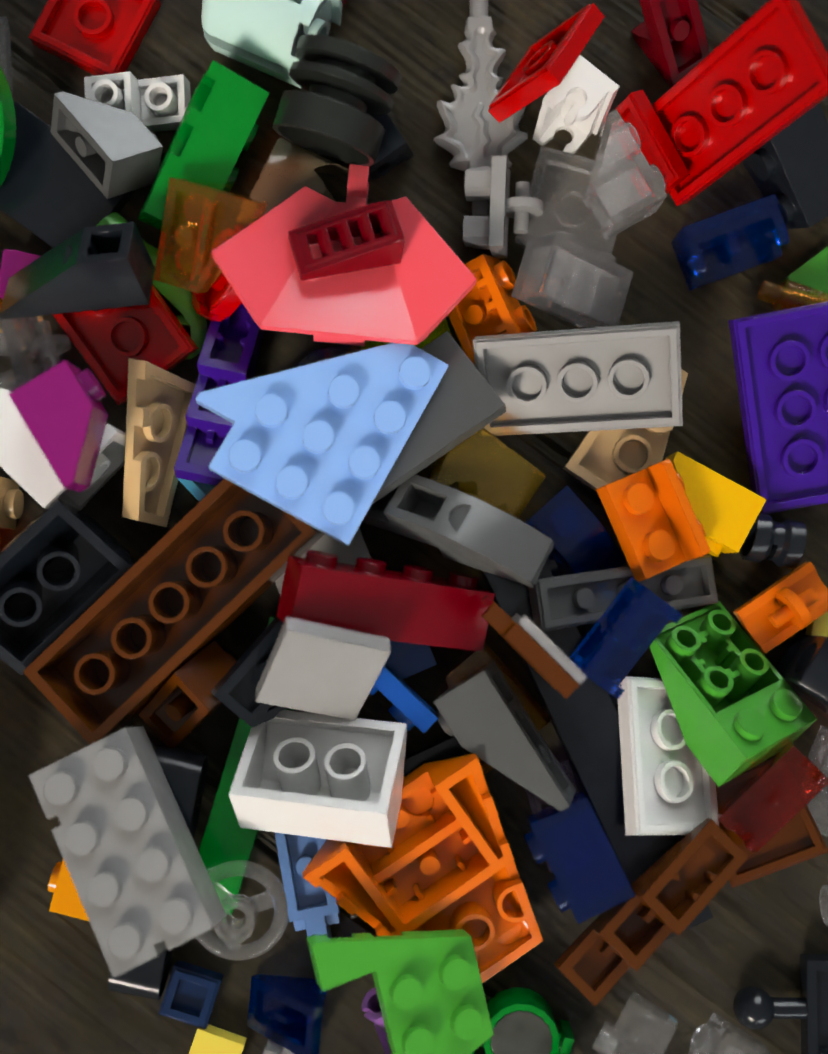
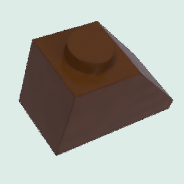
M214 640L169 678L140 712L139 716L168 747L175 748L222 704L211 693V690L237 662L231 654L225 652Z

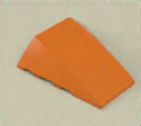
M476 753L424 763L403 778L402 802L392 848L327 839L304 869L302 876L314 887L318 888L320 886L336 899V904L350 915L356 914L371 925L378 936L401 935L402 931L464 929L472 937L481 981L484 983L543 942V938L515 865L514 857L500 823L493 798L486 784Z

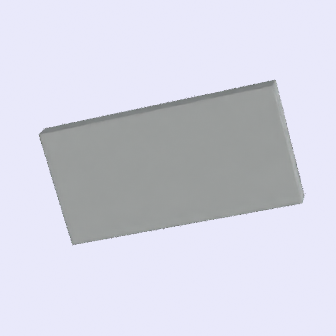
M679 321L475 336L473 339L475 367L506 406L504 414L481 429L482 437L683 426Z

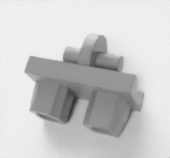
M507 155L492 156L491 166L465 170L464 189L466 200L490 201V213L488 216H464L462 237L464 245L470 248L490 250L491 255L496 258H507L509 218H514L515 234H527L529 219L541 216L544 209V202L542 200L530 197V183L527 181L516 182L515 197H510L511 171L507 168Z

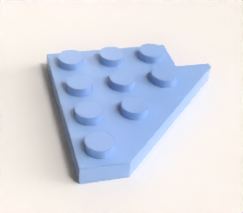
M389 343L199 392L196 397L197 404L233 423L232 428L210 463L209 469L348 547L449 365L414 345Z

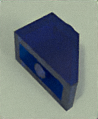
M568 486L560 489L524 522L553 540L554 547L551 554L570 574L618 568L626 562L602 523Z

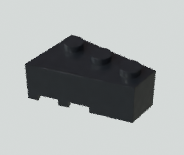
M818 103L742 161L770 205L773 216L782 224L785 230L810 228L828 217V122L820 103Z

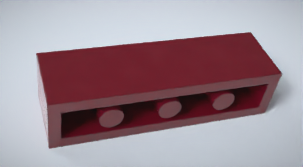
M307 550L306 558L288 555L277 617L283 623L286 617L386 637L390 638V641L483 652L489 623L481 614L493 601L488 596L483 602L481 600L486 595H489L494 600L495 593L478 585L479 577L475 575L450 571L448 578L434 577L433 570L410 564H404L402 572L386 570L387 564L385 562L357 557L355 565L338 563L337 555L317 550Z

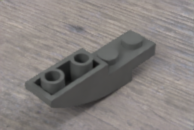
M414 475L372 504L362 520V523L437 547L443 558L532 588L554 547V542L551 538L514 516L471 495L419 475Z

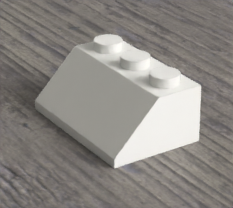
M282 710L275 718L256 727H251L229 792L240 828L392 848L402 802L407 723L362 718L350 720L318 713Z

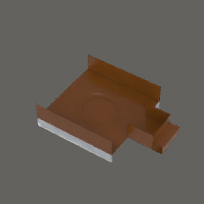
M486 595L481 601L483 602L488 596L493 603L481 616L554 690L557 689L567 699L587 676L526 615L522 618L516 613L511 618L489 595Z

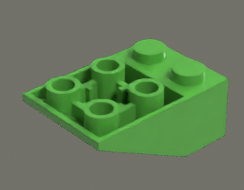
M718 601L719 603L706 606L649 632L646 639L686 745L716 785L720 787L787 749L817 718L721 602Z

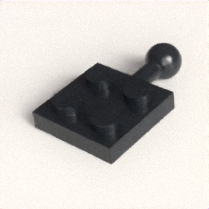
M800 954V997H770L766 991L755 986H748L739 990L733 1001V1010L738 1021L749 1029L760 1030L767 1027L773 1019H801V1054H828V954Z

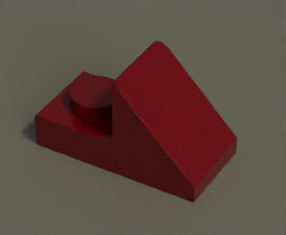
M639 0L645 21L631 31L633 39L665 82L673 87L710 54L698 1Z

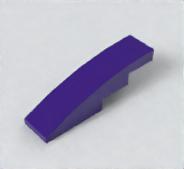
M243 303L231 316L221 322H210L197 362L199 376L185 415L188 426L174 466L177 478L217 486L224 479L210 471L209 465L232 428L233 423L197 404L196 397L199 392L254 378L264 330H261L254 322Z

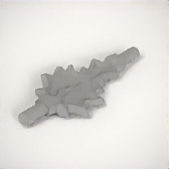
M469 0L470 17L466 20L464 30L466 40L460 42L457 46L466 62L465 73L459 75L464 85L462 87L455 84L451 85L455 98L453 102L437 101L436 106L444 122L445 132L434 137L433 140L437 145L454 155L453 159L449 162V166L465 171L471 168L491 166L492 156L507 155V168H510L512 163L508 159V153L528 139L527 133L520 131L518 126L526 107L500 123L488 112L489 105L499 92V87L503 82V78L497 75V70L505 57L506 50L494 48L492 44L497 33L493 28L492 17L489 16L488 0ZM472 201V216L489 215L490 201Z

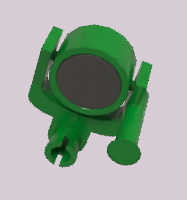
M512 987L498 992L488 1001L487 1007L494 1035L483 1043L486 1054H570L575 1040L570 1022L560 1019L557 1029L551 1006L541 994L529 988Z

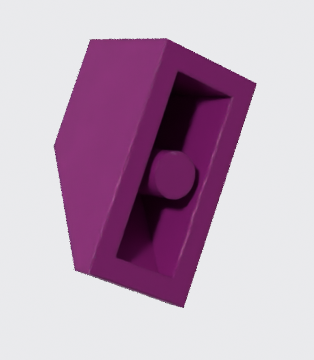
M64 360L8 395L63 487L82 492L90 487L108 418V413L100 402V399L105 397L106 394L97 378L88 368L82 371Z

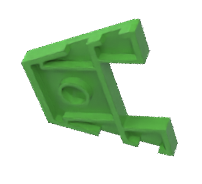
M464 929L402 931L401 935L373 936L371 933H352V937L329 938L326 934L306 937L316 981L322 992L372 973L391 1054H471L494 1035L472 937Z

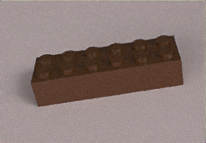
M224 478L41 653L23 673L86 742L91 745L119 731L152 700L178 669L216 639L285 573L288 555L301 557L324 533Z

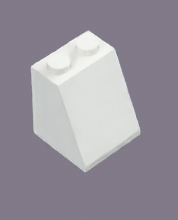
M0 387V467L43 508H48L57 498H60L76 509L81 510L124 465L126 433L106 423L90 487L82 492L64 488L8 394L12 391Z

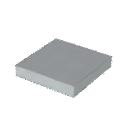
M286 617L257 684L255 702L356 720L391 653L390 638Z

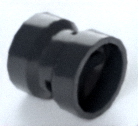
M759 513L740 549L742 559L757 563L764 559L771 560L776 567L794 570L799 565L805 551L807 541L806 525L804 522L786 519L783 522L773 521L770 515Z

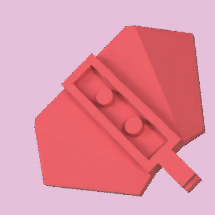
M355 164L349 165L346 203L336 202L304 186L211 251L218 267L261 330L313 335L315 342L365 347L366 340L418 345L430 335L476 285L477 278L405 196L392 200L404 236L401 263L301 281L288 239V232L367 205L369 166ZM380 233L374 234L376 239L381 237ZM360 236L353 237L355 246L362 244ZM339 240L331 241L334 253L342 251ZM311 244L310 249L313 259L321 258L322 254L319 244Z

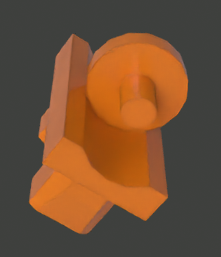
M811 561L804 562L734 610L733 613L755 645L763 654H766L828 611V588L820 579Z

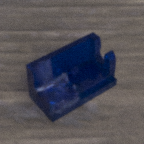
M776 194L690 224L679 231L671 244L690 291L779 259L783 255L781 246L789 243V235L777 205L779 202Z
M631 577L569 659L588 679H591L619 699L625 691L621 688L622 685L620 684L669 620L671 619L677 624L683 615Z

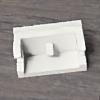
M579 55L562 82L544 96L532 139L543 147L554 138L557 131L566 130L571 134L572 141L566 144L562 156H572L592 133L597 135L602 129L619 85Z

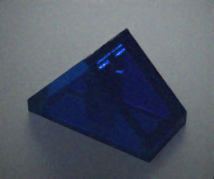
M265 974L254 975L251 978L247 1027L294 1054H320L325 1030L328 990L322 992L316 979Z

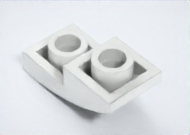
M130 71L84 77L86 99L134 113L151 132L177 130L191 99L190 82L184 74L137 80Z

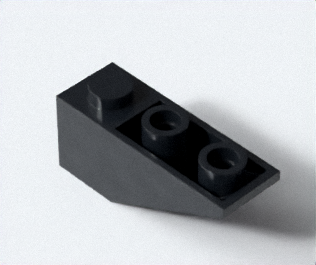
M135 222L84 227L8 279L0 309L2 320L149 304L155 267Z

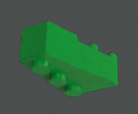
M213 60L194 90L137 219L189 246L194 245L201 236L208 239L220 215V212L214 210L221 193L228 195L237 178L239 168L235 167L241 151L247 152L257 133L259 125L255 122L269 92Z

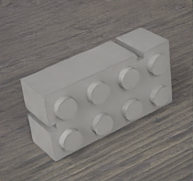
M144 726L125 727L29 775L46 819L58 817L61 825L52 829V833L113 978L159 956L166 949L169 951L214 928L227 916Z

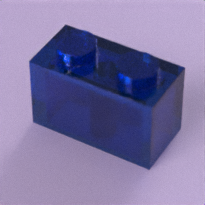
M582 791L574 795L570 807L563 811L549 806L527 817L533 831L524 835L537 864L547 860L556 879L547 884L561 913L571 909L577 923L580 924L635 896L587 797Z

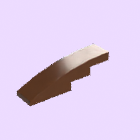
M707 818L668 850L616 898L554 962V965L596 1007L630 967L637 972L672 932L680 936L749 857L712 819Z

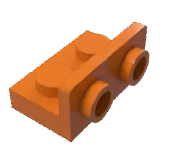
M482 254L465 264L477 278L476 285L448 314L464 353L474 365L473 339L475 336L537 331V326L531 312L525 305H520L513 288L517 287V280L511 267L505 260L501 261L499 258Z
M670 459L658 462L648 468L596 489L636 582L649 579L683 562L710 553V548L705 539L704 527L696 518L686 496L684 482L675 471Z

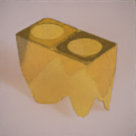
M482 428L440 457L429 469L430 471L434 467L431 472V480L446 486H450L457 481L459 491L480 499L517 519L546 478L543 472L517 452L508 448L506 444L485 428Z

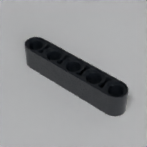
M158 745L155 749L156 756L194 840L208 769V754ZM174 948L169 951L166 949L159 956L113 978L110 972L109 991L160 1000L166 987Z

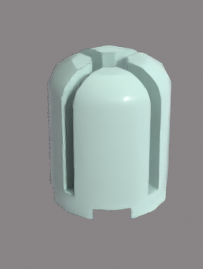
M202 0L201 21L204 37L214 51L302 89L288 75L292 63L299 61L295 51L300 36L308 34L329 36L331 22L339 26L341 24L342 0Z

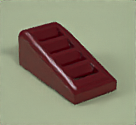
M391 200L372 203L288 232V239L301 281L401 263L404 236ZM380 233L381 237L376 239L374 234ZM360 236L362 244L355 246L353 237ZM339 240L342 251L334 253L331 241ZM318 243L322 257L314 260L310 245Z

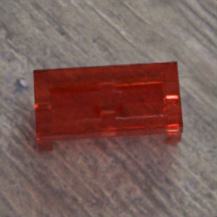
M790 742L718 812V820L729 831L733 830L744 841V845L748 850L753 853L755 851L758 852L828 785V777Z

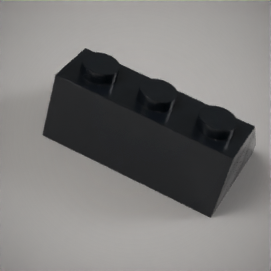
M57 498L0 551V659L20 675L133 566L130 552L96 520L60 498Z

